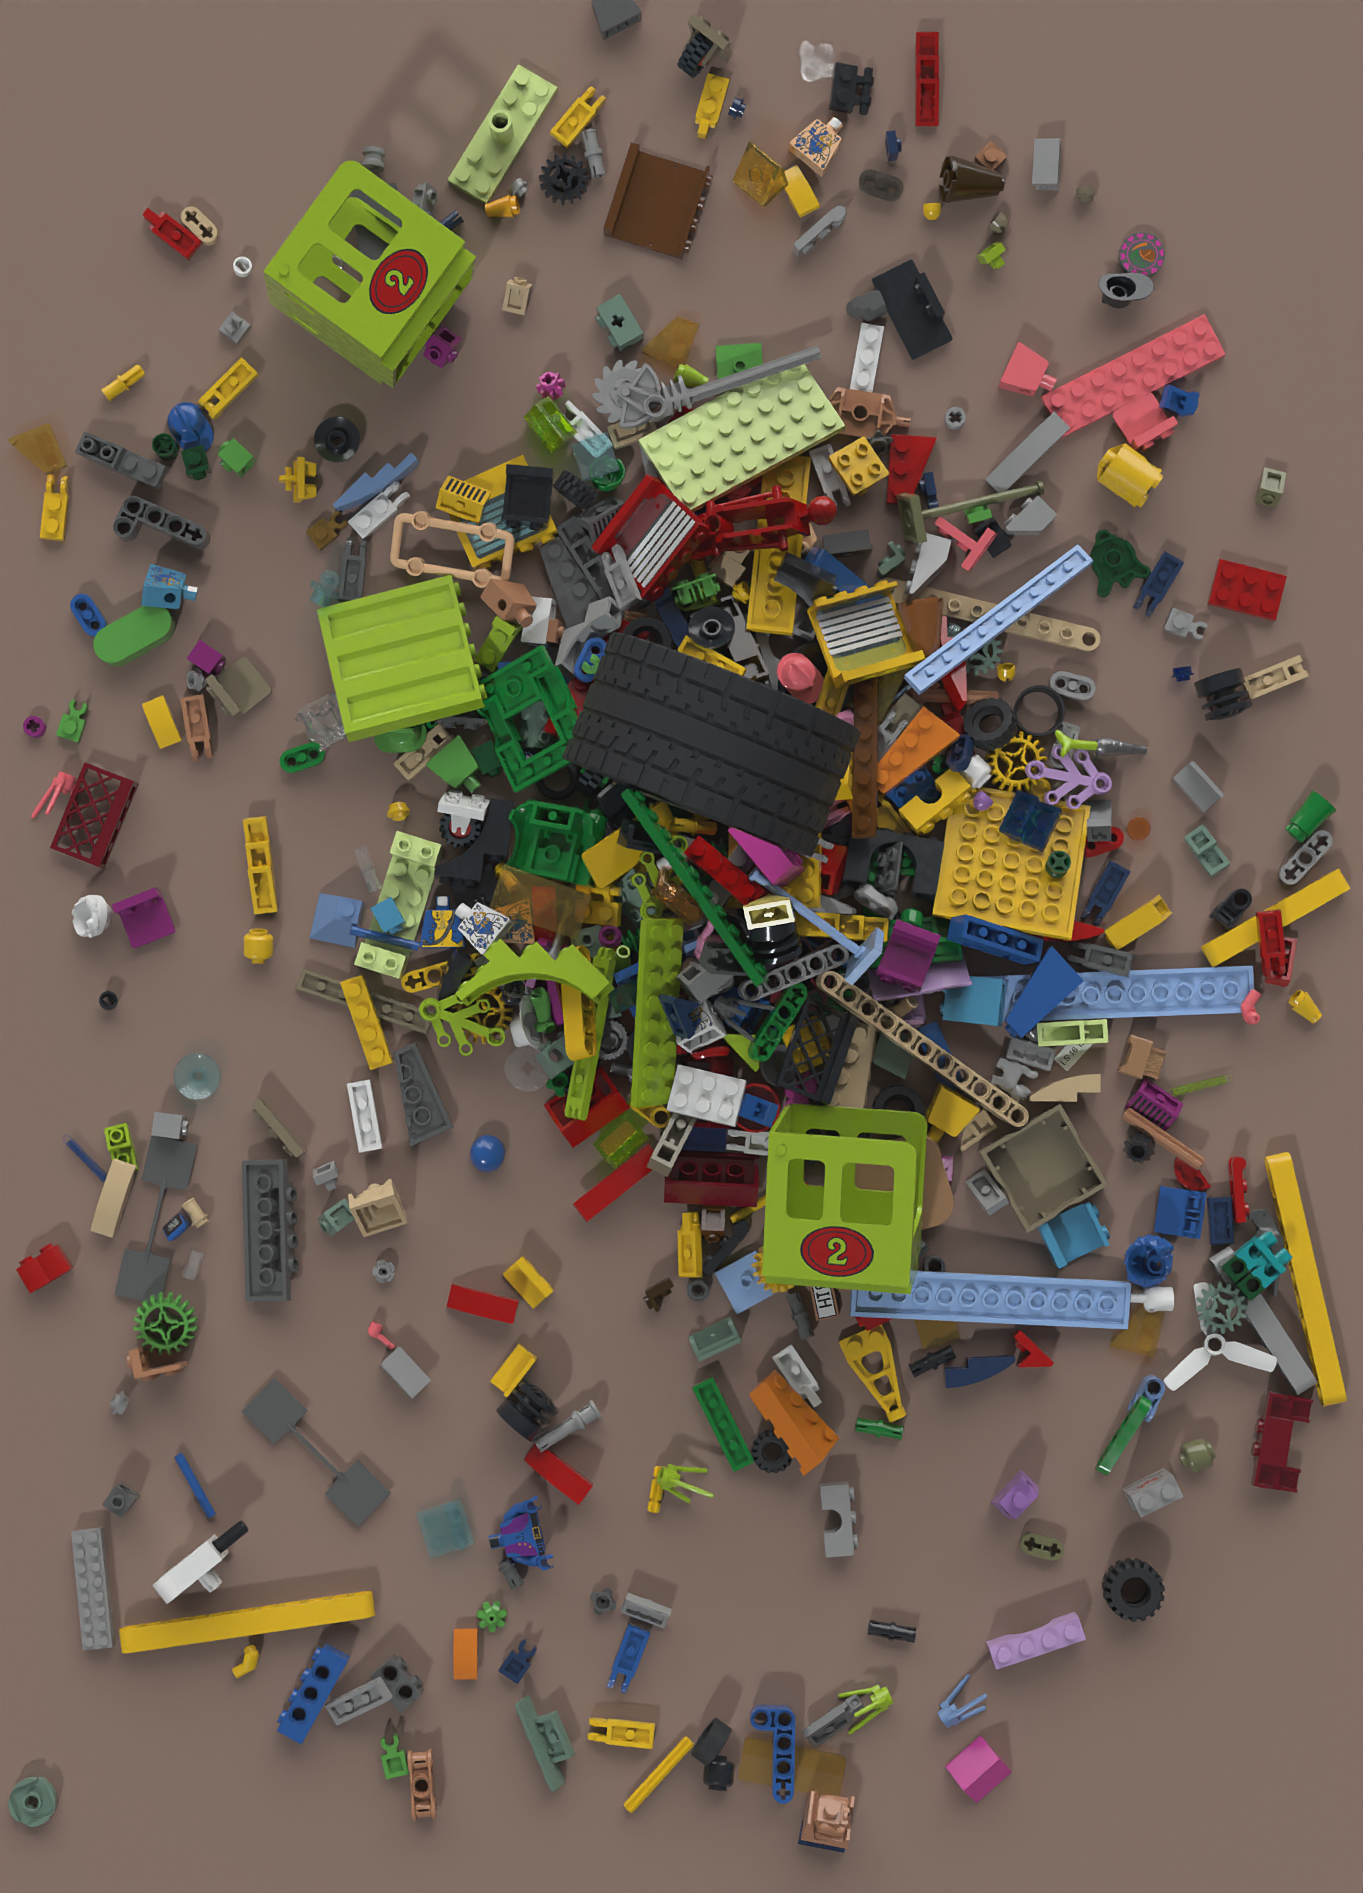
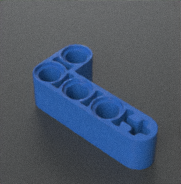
M812 548L804 559L837 576L835 585H838L836 594L842 591H847V594L861 586L871 588L822 548ZM879 595L868 599L853 602V604L859 605L866 602L878 600L883 597ZM881 603V604H878V605H874V606H870V607H867V608L859 609V610H857V611H858V612H861V611H865V610H868V609H872V608H876V607H879V606H883V605H886V604H885V603Z
M756 1705L750 1711L752 1726L757 1730L773 1731L772 1794L775 1801L786 1804L792 1800L794 1795L795 1715L792 1709L785 1705ZM758 1712H764L767 1715V1719L763 1723H757L754 1720V1716ZM781 1713H788L791 1718L789 1722L783 1724L778 1721V1716ZM781 1737L790 1739V1744L785 1748L777 1745ZM781 1761H786L790 1764L789 1769L785 1772L777 1769V1765ZM780 1779H785V1787L788 1790L785 1791L783 1796L777 1791L781 1789Z

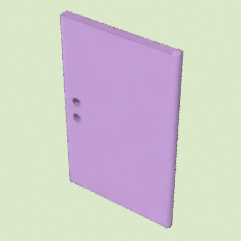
M963 951L962 962L930 964L920 992H907L901 988V985L896 983L886 984L879 980L880 977L876 976L877 969L869 970L868 968L867 974L873 999L880 1002L972 985Z

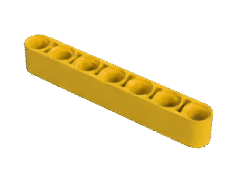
M1338 868L1264 911L1280 909L1282 924L1285 927L1350 889V886ZM1256 915L1201 946L1212 967L1259 941Z

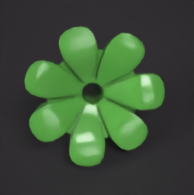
M495 1601L492 1606L489 1602H484L482 1604L484 1610H478L476 1616L482 1619L479 1622V1626L481 1628L488 1626L489 1632H495L496 1626L504 1627L506 1623L502 1618L507 1616V1610L499 1609L501 1606L499 1601Z

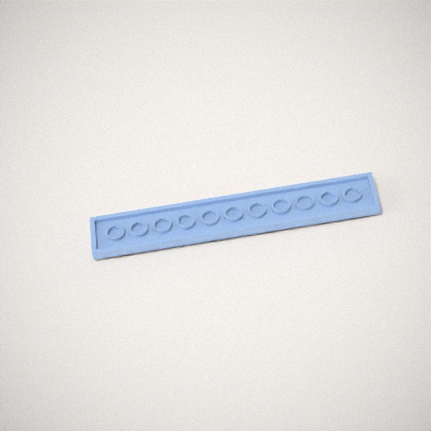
M1253 966L1130 971L1129 978L1106 972L1077 973L1084 981L1041 1021L1242 1013L1241 1004L1250 990L1254 989ZM1031 975L983 976L1007 981L1003 1022Z
M917 1271L911 1294L851 1290L849 1315L855 1317L1128 1329L1131 1282Z

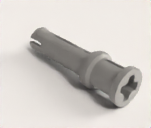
M590 1400L588 1405L578 1411H572L571 1417L537 1437L534 1442L540 1452H543L577 1429L584 1430L587 1424L603 1417L594 1402Z

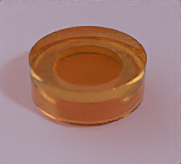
M1143 817L1131 819L1126 826L1128 836L1136 841L1145 839L1151 830L1149 822Z

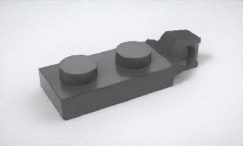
M857 1694L847 1698L839 1706L829 1710L826 1715L817 1721L810 1723L802 1732L813 1747L816 1748L854 1722L852 1720L854 1713L865 1706Z

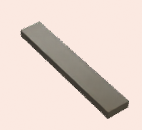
M306 968L302 969L296 990L348 1007L340 984L341 980ZM369 990L378 1018L428 1035L432 1023L421 1017L419 1007Z

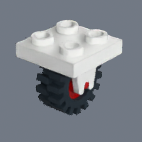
M449 790V792L444 793L438 803L437 812L444 813L439 823V832H442L441 837L442 839L446 838L448 845L452 843L455 848L457 846L465 848L466 845L469 847L478 839L483 828L481 821L484 820L490 808L491 800L485 799V796L478 794L466 796L457 790Z

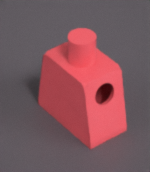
M1018 342L998 387L1034 396L1038 386L1052 391L1057 379L1045 374L1049 364L1046 359Z

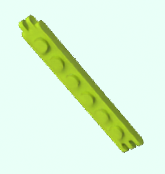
M600 947L597 956L593 958L592 965L612 984L616 960L613 958L614 950L612 948ZM610 993L598 1005L594 1002L597 1053L595 1056L574 1061L564 1113L566 1117L583 1121L587 1119Z

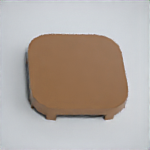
M927 1136L922 1230L945 1222L952 1214L954 1207V1195L942 1160L940 1148L936 1141ZM904 1137L894 1139L893 1141L906 1142V1139ZM856 1163L855 1185L859 1189L894 1191V1169L886 1165Z

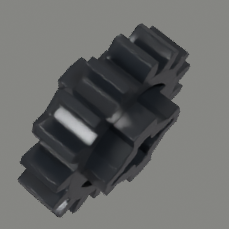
M564 153L563 157L559 159L558 155L555 154V161L552 162L547 159L548 167H541L543 174L539 175V181L543 183L540 184L541 190H546V198L552 196L553 203H556L559 199L562 205L565 204V200H569L571 204H574L573 198L576 197L580 200L582 198L580 191H587V187L584 185L589 183V178L586 177L588 174L587 168L581 169L583 161L581 160L576 163L575 155L567 159V155ZM556 169L554 175L550 176L551 172ZM561 172L563 176H565V179H567V186L565 185V182H563V180L561 179ZM578 183L576 188L572 190L573 185Z

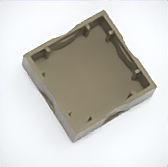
M1061 1104L1052 1106L1027 1121L1025 1125L1013 1129L977 1151L995 1183L1007 1198L1008 1205L1024 1232L1027 1233L1056 1217L1066 1207L1081 1202L1108 1186L1093 1158L1082 1146L1078 1133Z

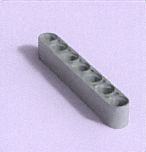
M1228 1246L1209 1258V1261L1225 1287L1228 1283H1231V1290H1234L1237 1286L1218 1265L1222 1260L1227 1259L1234 1253ZM1239 1290V1293L1237 1295L1240 1296L1244 1294ZM1261 1293L1252 1301L1245 1297L1241 1304H1247V1309H1243L1242 1312L1246 1314L1247 1321L1268 1354L1277 1358L1276 1366L1293 1392L1298 1396L1317 1383L1316 1378Z

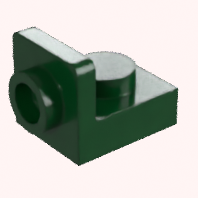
M203 445L181 451L186 468L185 472L189 479L193 478L194 481L207 478V474L212 473Z

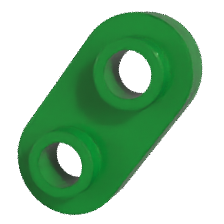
M310 742L283 752L279 760L280 766L287 773L294 774L322 764L325 760L326 752L319 743ZM312 751L318 752L317 758L312 759L310 757ZM291 758L296 759L294 766H289L288 764Z

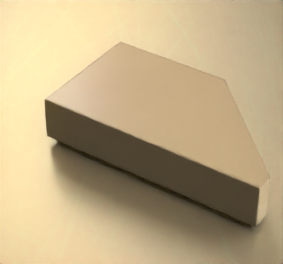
M982 1108L964 1127L960 1144L962 1152L997 1128V1125L985 1108Z

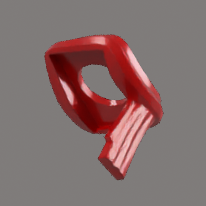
M721 1038L690 1054L695 1060L712 1056H728L731 1050L730 1046L723 1043Z

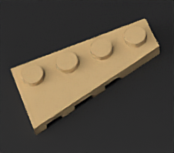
M858 1021L830 1104L824 1106L864 1108L866 1105L868 1081H870V1069L874 1058L878 1033L871 1026Z

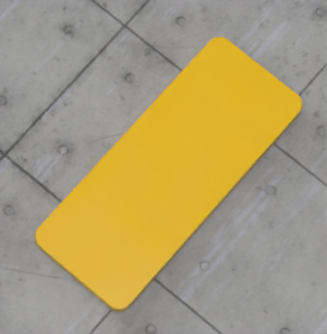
M659 801L651 806L649 809H652L659 817L657 822L665 826L671 832V836L677 835L678 832H672L670 829V824H677L671 822L673 815L667 803ZM620 828L582 854V859L596 886L599 888H604L640 863L639 855L643 851L628 849L617 844ZM645 854L643 860L648 858L650 855Z

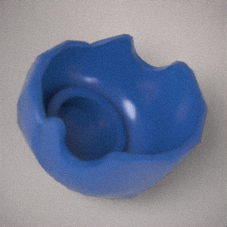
M484 1135L477 1138L470 1149L472 1165L482 1172L489 1173L497 1170L505 1158L503 1142L495 1136Z

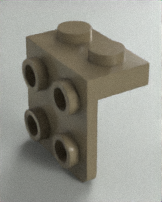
M247 657L239 659L219 676L215 677L211 674L205 679L209 685L206 687L207 691L214 699L218 696L223 704L220 707L228 717L232 715L237 720L272 693L271 687Z

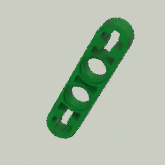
M799 982L785 988L774 1005L775 1009L770 1011L755 1035L754 1040L749 1045L748 1054L753 1061H766L771 1057L807 998V988L804 984ZM798 988L797 994L799 995V997H794L792 999V997L794 996V992L792 991V989ZM781 1006L788 1008L789 1014L786 1019L781 1018L779 1015ZM770 1025L775 1026L777 1030L774 1038H770L767 1034V1028ZM763 1046V1048H762L761 1051H762L764 1054H763V1055H757L759 1051H758L756 1048Z
M1142 1395L1139 1396L1098 1460L1095 1468L1096 1471L1105 1476L1109 1474L1152 1405L1151 1400Z

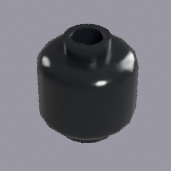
M717 1755L708 1766L704 1765L703 1783L708 1786L709 1790L727 1791V1787H731L734 1782V1764L727 1761V1756Z

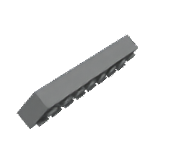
M103 1527L74 1530L71 1532L83 1651L111 1648L115 1645L104 1529Z

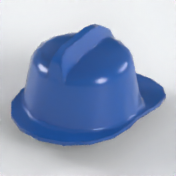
M191 402L177 404L171 409L168 415V425L182 449L186 450L203 445L205 451H207L212 445L214 433L201 409Z

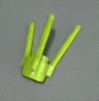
M668 1464L667 1467L662 1466L658 1473L657 1484L660 1485V1488L669 1491L687 1503H690L691 1500L674 1488L680 1486L710 1498L714 1497L713 1493L680 1481V1474L677 1473V1471L707 1473L708 1470L706 1468Z
M875 1685L871 1688L838 1695L839 1698H846L855 1694L858 1696L873 1693L870 1696L872 1704L854 1713V1717H859L874 1708L876 1710L848 1731L849 1735L860 1729L881 1712L889 1709L888 1706L894 1704L886 1686L880 1688L879 1685Z

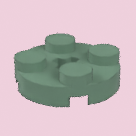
M45 1777L25 1778L11 1792L8 1801L9 1811L17 1822H22L30 1827L39 1826L45 1823L57 1809L56 1791ZM30 1796L37 1797V1807H34L32 1804L28 1805L27 1801L30 1799Z

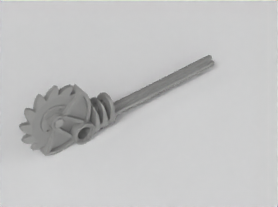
M818 345L692 389L685 387L681 375L678 376V383L674 384L669 379L670 385L665 387L664 383L661 382V388L656 373L647 363H644L642 368L636 369L637 361H631L623 367L622 360H618L612 371L607 366L604 367L603 380L595 378V385L600 393H593L592 397L595 401L602 404L596 409L597 412L611 414L608 418V423L620 420V429H634L646 424L648 421L660 422L664 420L665 417L673 415V409L677 408L679 412H682V406L691 409L694 402L821 359L822 356ZM653 404H659L662 407L658 413H652L649 408Z

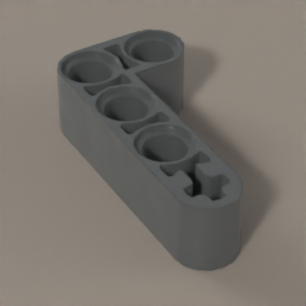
M129 496L125 499L113 524L115 534L126 542L132 541L137 537L142 524L196 549H204L210 542V535L201 525L136 496ZM134 504H140V510L137 513L130 512ZM155 513H160L161 519L157 523H152L151 517ZM175 523H182L180 531L172 532V526ZM130 525V531L127 534H121L122 526ZM189 530L191 531V533L195 535L201 534L202 538H197L195 540L193 536L189 534Z

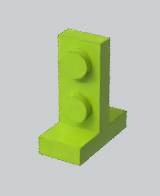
M496 616L492 622L493 628L479 650L477 657L474 659L492 672L497 670L498 662L502 661L518 632L523 630L519 623L503 621L499 616Z

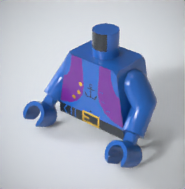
M534 1496L529 1500L514 1504L503 1515V1521L500 1522L501 1533L489 1535V1543L491 1549L505 1547L507 1557H512L518 1563L548 1570L554 1567L547 1563V1559L553 1558V1555H544L546 1548L537 1513L542 1506L537 1507L534 1505L533 1501L538 1499L537 1496Z

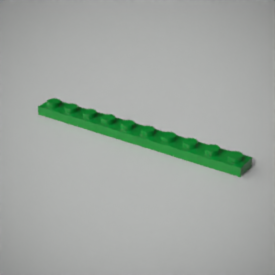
M626 789L621 793V796L754 985L757 987L766 983L769 980L766 976L768 974L767 970L760 962L757 963L753 958L754 952L751 947L741 941L739 938L740 932L736 926L729 924L725 918L727 916L725 910L719 904L716 905L712 900V892L706 885L703 886L698 880L700 876L695 868L688 866L684 860L686 859L684 852L679 847L676 848L671 841L673 838L666 828L662 829L657 822L659 820L657 814L645 805L646 799L639 790Z

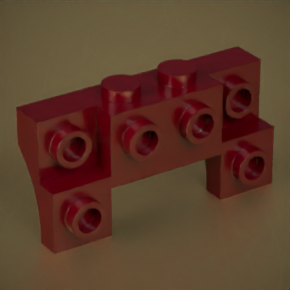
M1267 1391L1264 1413H1261V1418L1257 1419L1255 1425V1432L1258 1433L1257 1441L1253 1442L1251 1448V1455L1254 1456L1253 1460L1255 1461L1251 1485L1297 1493L1301 1469L1286 1466L1294 1421L1310 1423L1309 1415L1313 1399Z

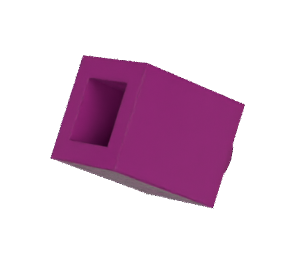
M200 639L186 658L209 675L220 674L226 664L224 662L226 658Z

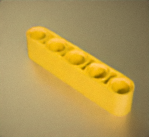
M584 945L577 946L576 948L591 963L589 950ZM561 983L566 1054L571 1061L595 1056L597 1053L594 1002L584 993Z

